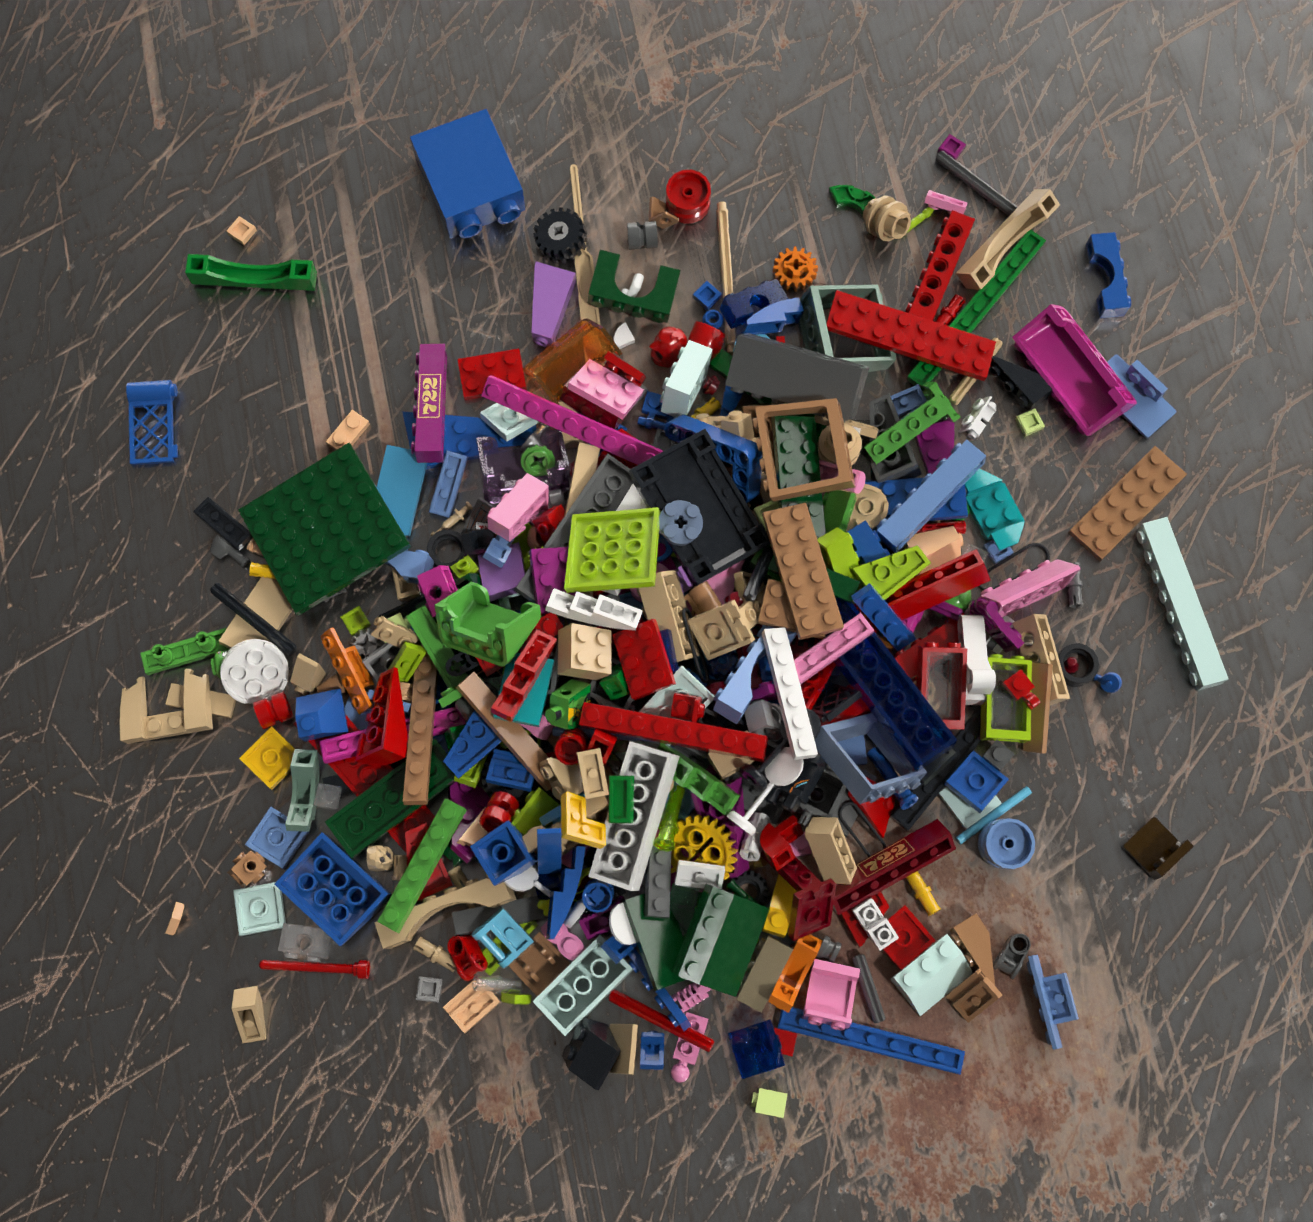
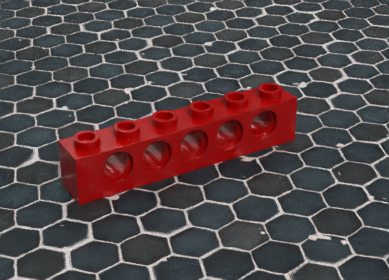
M953 210L949 217L945 216L941 228L944 229L943 233L937 234L934 245L937 247L935 252L931 250L926 262L930 264L927 269L923 268L919 277L922 280L921 285L915 286L912 297L915 299L913 303H908L905 310L906 313L931 321L934 320L975 218ZM935 268L941 269L942 272L936 271ZM931 285L935 287V289H930L927 286ZM920 303H926L928 306L924 307Z

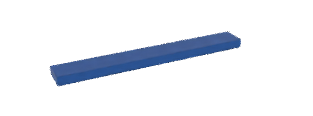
M792 1007L788 1013L781 1009L778 1029L961 1075L965 1051L853 1022L845 1030H835L831 1028V1025L824 1023L813 1025L808 1023V1020L802 1019L804 1010Z

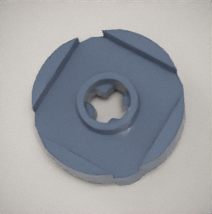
M683 500L668 503L659 516V532L670 544L684 546L691 543L702 531L703 519L700 509L696 505ZM683 518L686 525L678 528V524H675L674 521Z

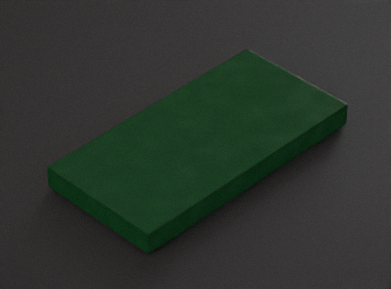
M645 893L622 901L654 991L686 980L671 972L684 941L671 902L669 918L665 919L644 917Z

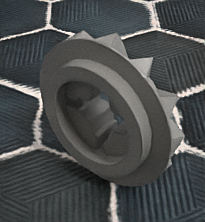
M370 628L358 630L352 636L349 644L350 647L355 645L362 660L385 644L384 641L371 636L374 630ZM368 637L369 642L374 645L369 646L366 653L365 648L360 645L364 644Z

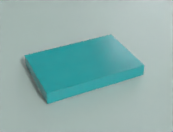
M517 653L513 660L505 666L499 695L502 692L503 684L514 669L515 661L521 653ZM547 659L535 684L512 722L540 727L554 667L553 659ZM495 714L493 716L494 719L507 721Z

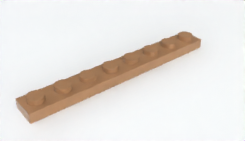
M417 641V645L423 646L421 641ZM427 651L414 672L403 792L404 805H427L438 670Z

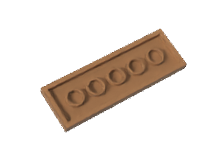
M1154 446L1068 533L1101 562L1187 473Z
M802 503L763 512L762 517L799 640L843 630L844 625L807 504Z

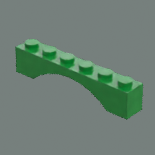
M188 254L185 271L191 284L307 291H315L317 277L314 263L310 260H289L272 265H248L199 254Z

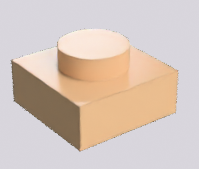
M239 216L226 232L230 237L245 245L257 229Z

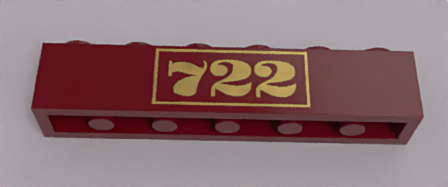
M936 819L857 863V870L851 884L836 885L834 911L837 915H840L956 850L951 832Z

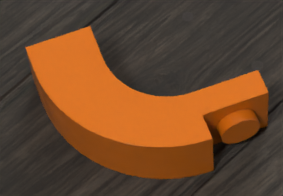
M811 934L797 939L793 951L770 995L769 1003L788 1013L790 1012L799 989L819 952L822 940Z

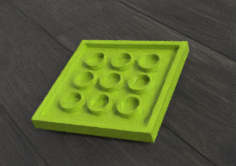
M659 507L572 514L564 584L566 593L655 587L660 527L659 516L661 513Z

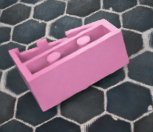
M528 473L522 479L517 480L514 488L502 497L501 502L496 508L493 507L487 515L488 529L510 542L525 530L526 527L524 525L526 523L532 522L539 513H543L548 509L549 486Z

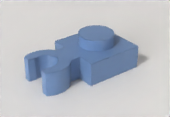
M497 535L496 539L493 538L483 558L502 568L512 550L509 546L514 539L509 542Z

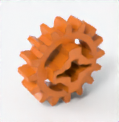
M794 246L793 251L786 248L785 254L779 252L778 258L774 260V279H780L779 286L786 284V290H789L790 287H793L795 292H797L798 287L805 290L806 284L811 286L813 280L816 279V272L818 271V265H815L816 258L811 259V252L805 254V248H802L800 251H797L796 246Z

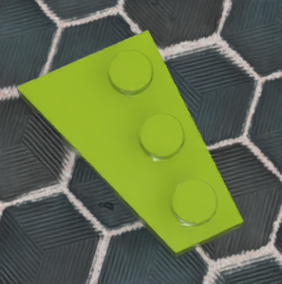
M917 545L854 567L851 570L864 587L870 583L885 600L931 564V562Z

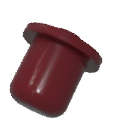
M1069 657L1064 661V668L1067 673L1072 674L1078 670L1079 665L1076 658Z

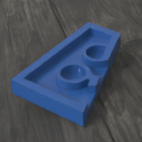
M474 710L443 762L459 779L499 745L502 740Z

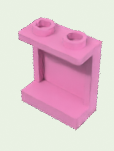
M814 959L811 965L802 1019L808 1020V1023L813 1025L828 1024L835 1030L848 1029L852 1023L851 1014L860 969Z

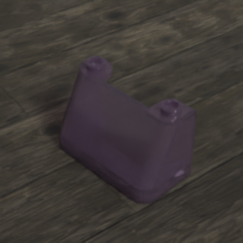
M549 430L541 435L540 441L547 449L552 450L555 457V466L547 469L546 475L533 477L547 484L549 491L555 489L565 491L566 487H569L570 465L562 431ZM493 437L476 438L484 500L489 503H500L502 497L514 488L517 480L522 479L527 474L521 465L522 453H524L520 450L522 445L498 448L497 440ZM534 457V462L542 463V457Z

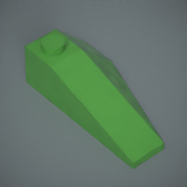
M842 490L825 492L823 498V505L825 506V533L837 527L846 533L857 499L856 494Z

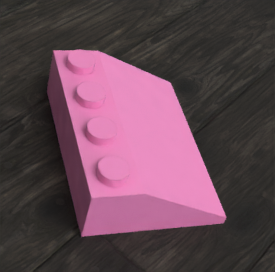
M1058 559L1052 562L1046 560L1037 566L1038 569L1033 571L1027 569L1018 575L1019 578L1014 580L1008 578L999 584L1000 587L995 589L989 587L983 590L979 598L995 601L998 604V613L1003 618L1064 589L1078 573L1080 567L1079 565Z

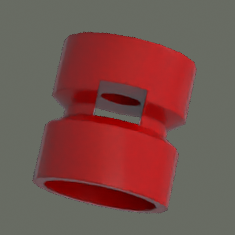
M283 691L272 695L269 701L264 698L253 702V707L262 729L276 725L278 720L285 722L294 718L289 701Z
M578 728L566 729L562 732L555 746L557 759L565 765L577 764V752L586 751L588 747L587 735Z
M498 791L493 793L479 820L482 828L490 833L506 821L512 822L511 817L515 815L516 810L519 808L517 799L506 792Z

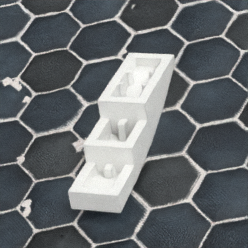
M553 589L545 611L584 623L625 630H636L643 611L603 595H599V598L596 599L580 592H576L575 596L557 589Z

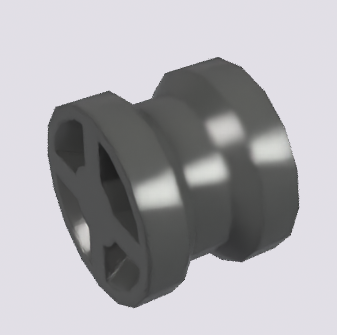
M825 935L816 957H823L827 959V962L833 963L842 943L833 942L830 940V937Z

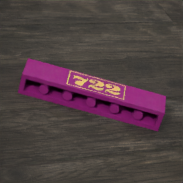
M420 344V351L416 353V365H419V370H415V382L418 383V388H414V399L417 400V405L413 406V416L416 418V423L412 424L415 442L411 443L412 455H416L417 463L443 462L447 351L445 344Z

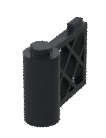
M828 679L812 711L819 716L820 722H830L860 699L862 694L860 690L833 684Z

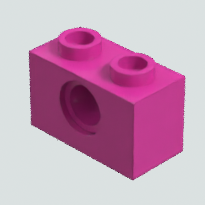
M439 565L417 575L419 590L425 596L427 601L426 607L432 617H436L435 604L458 590L449 566ZM438 587L441 589V596L439 598L436 595Z

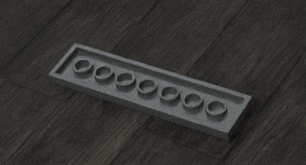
M607 454L543 548L569 547L572 514L616 511L633 484L629 473L630 468ZM530 566L514 591L536 604Z

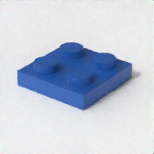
M973 750L944 785L978 813H981L1009 779Z

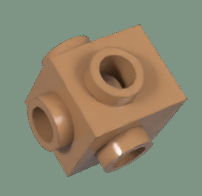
M250 850L247 854L241 852L233 860L235 865L227 872L242 888H245L251 881L254 884L257 883L265 875L262 871L267 866L264 864L265 859L258 852L253 853Z

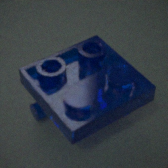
M771 1019L728 1033L742 1079L785 1066L779 1035L775 1034Z

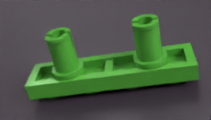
M227 628L210 633L202 631L193 638L165 646L157 644L153 646L152 650L140 653L145 674L151 675L215 656L216 652L230 650L219 644V639Z

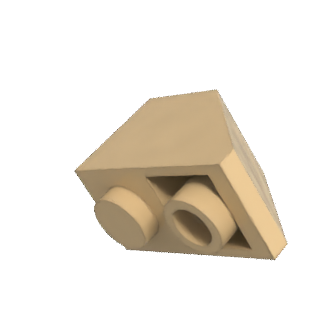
M552 757L538 763L541 767L542 776L550 782L552 793L560 802L561 795L566 791L576 795L584 791L578 765H565Z

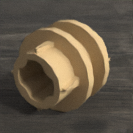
M883 196L868 202L863 212V223L871 235L877 236L882 241L889 242L906 235L911 225V214L908 213L907 207L902 202L896 201L890 196Z
M844 423L851 465H853L859 457L862 440L854 427ZM830 425L822 430L818 439V456L821 461L837 465Z

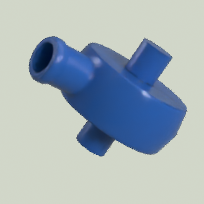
M1108 672L1103 676L1096 674L1094 677V681L1100 682L1102 689L1108 693H1115L1121 688L1122 679L1117 673Z

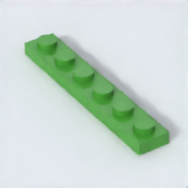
M446 798L444 799L377 922L400 933L467 809Z

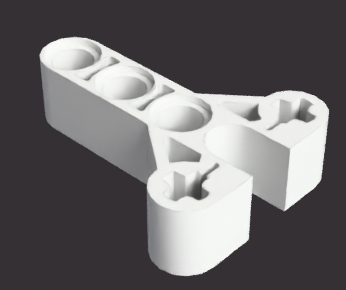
M959 615L957 624L958 640L961 643V647L968 648L965 705H982L986 701V694L990 695L996 684L995 671L991 669L987 658L984 617L982 615Z

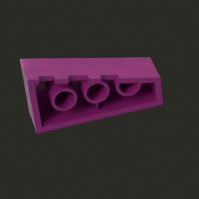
M742 777L723 781L724 784L740 795L731 811H735L743 817L745 811ZM691 793L697 815L700 814L702 820L707 815H709L710 822L717 818L718 827L725 824L726 826L723 831L725 833L732 832L728 839L736 840L731 845V848L738 849V852L732 855L738 860L731 864L735 869L728 873L730 875L729 878L740 876L749 869V861L743 859L739 854L745 831L709 802L702 801L694 793ZM712 837L708 840L707 846L713 842ZM712 847L713 854L720 857L719 850Z

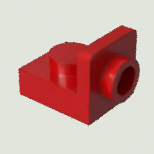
M674 693L671 717L692 720L695 723L698 722L699 718H703L705 704H702V697Z

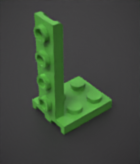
M928 381L922 385L924 389L922 394L927 400L925 403L864 446L876 465L939 419L955 422L961 418L951 406L948 398L944 396L937 382Z
M426 605L407 615L406 618L449 688L440 693L442 698L438 700L442 708L463 697L455 687L468 675L464 673L461 676L455 677L449 675L446 671V663L455 653L452 648L446 646L441 641L437 623ZM453 660L452 670L457 669L460 672L461 663ZM478 676L485 683L482 676Z

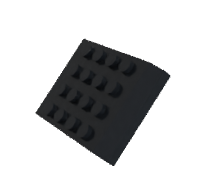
M706 429L699 431L629 470L632 482L647 508L659 507L661 512L668 503L683 500L696 505L700 509L703 527L698 537L684 546L669 543L689 579L696 586L770 545L767 531L762 523H758L715 451L716 445ZM683 518L674 521L675 524H678V528L686 525Z

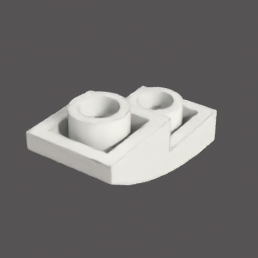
M871 897L852 909L853 914L879 951L899 938Z

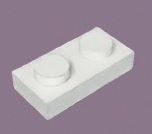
M679 860L675 885L704 889L707 883L722 889L725 866Z

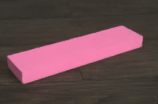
M861 613L845 623L843 630L831 633L794 659L800 685L874 633V629Z

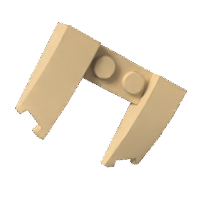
M185 669L184 710L147 716L145 677L142 676L136 679L138 683L128 690L123 688L120 705V741L130 744L213 729L209 675L204 674L202 677L192 675L193 670Z

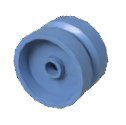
M1010 818L998 819L989 822L982 828L978 836V849L984 861L992 867L1016 869L1030 861L1035 851V839L1030 828L1020 820Z

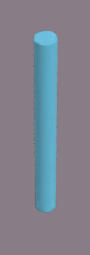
M1024 787L955 837L960 845L981 831L989 822L996 820L1032 794L1030 788Z

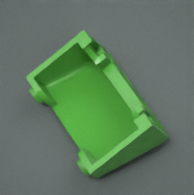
M474 582L468 583L435 604L439 637L446 646L502 667L513 660L541 619L540 605L526 602L521 606V614L490 603L488 590Z

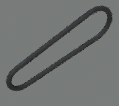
M1031 543L987 569V572L992 571L1032 546L1043 548L1047 555L1046 560H1050V554L1044 545ZM982 585L978 586L981 590L986 589Z

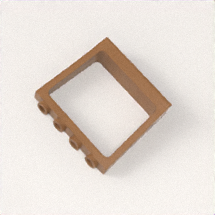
M837 398L755 407L757 417L753 418L755 430H759L760 438H756L758 450L763 452L760 466L762 472L766 471L767 479L763 480L766 493H770V498L773 502L855 488L842 410ZM828 413L838 476L778 489L767 418L783 415Z

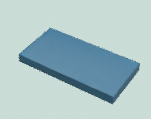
M387 445L377 489L405 536L410 537L427 463H417L416 455H412L411 449Z

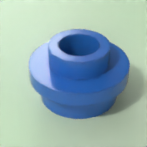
M709 310L703 315L702 322L719 329L723 324V316L717 310ZM710 319H715L716 322H715V323H711V322H709V320H710Z

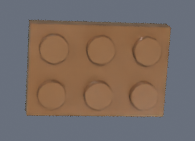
M768 579L758 624L774 628L785 627L787 631L797 633L782 582ZM825 634L814 637L824 639Z

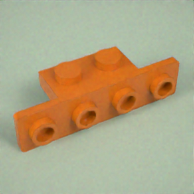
M333 627L329 628L320 636L322 644L342 680V685L351 698L352 705L356 708L359 715L363 714L372 707L365 689L372 687L374 683L355 645L344 649Z

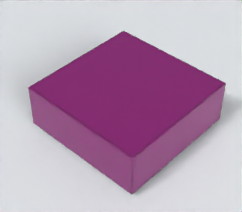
M949 134L937 152L944 151L956 160L965 149L966 144Z

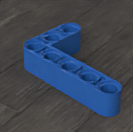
M684 414L677 416L664 425L666 436L678 443L706 429L716 445L715 451L720 459L733 465L732 479L746 503L748 504L759 496L762 451L758 450L757 443Z

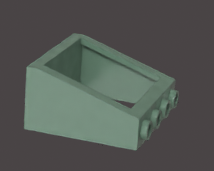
M810 286L800 298L804 312L798 324L804 349L833 356L823 310L831 308L836 290L883 305V297L879 286ZM873 346L875 357L840 359L868 366V372L888 369L896 361V353Z

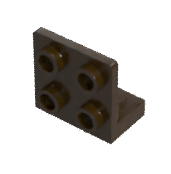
M1152 817L1123 845V848L1154 880L1163 877L1194 847L1188 839L1180 842L1156 817Z

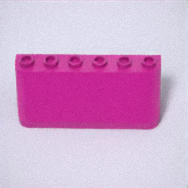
M1050 304L1012 337L1016 342L1014 344L1016 349L1026 355L1028 365L1032 369H1036L1045 382L1053 389L1051 395L1057 402L1061 401L1065 407L1063 409L1069 418H1073L1076 421V428L1082 435L1091 436L1137 404V401L1069 312L1062 306Z

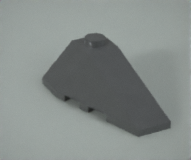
M890 394L869 402L870 425L878 428L877 436L900 421ZM907 442L877 465L870 457V464L878 483L887 480L911 479L922 475L910 442Z

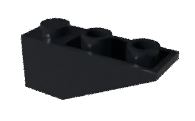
M996 356L992 357L989 368L991 374L1002 381L1004 388L1017 398V402L1021 407L1030 411L1049 397L1053 389L1038 373Z

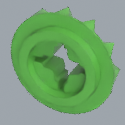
M536 444L534 447H527L526 451L522 453L521 465L525 472L530 475L544 476L553 470L555 457L552 450L547 449L545 445L541 447ZM534 456L537 458L542 457V463L534 462Z

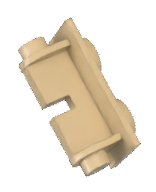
M383 616L376 617L374 620L376 629L371 633V636L399 648L402 647L404 642L415 644L419 640L413 629H407L398 624L395 625L394 622L387 620Z

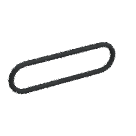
M684 608L682 617L698 675L703 683H707L709 681V674L702 648L696 639L706 679L703 678L685 612H687L689 618H692V614L688 608Z
M846 802L840 807L838 812L840 821L843 823V825L850 832V834L853 836V838L856 840V842L859 844V846L862 848V850L868 857L871 856L870 853L867 851V849L864 847V845L861 843V841L854 834V832L851 830V828L848 826V824L842 817V811L846 806L852 805L855 807V809L858 811V813L861 815V817L873 831L875 836L881 842V844L883 845V849L886 848L885 842L874 829V827L871 825V823L868 821V819L857 806V804H855L854 802Z

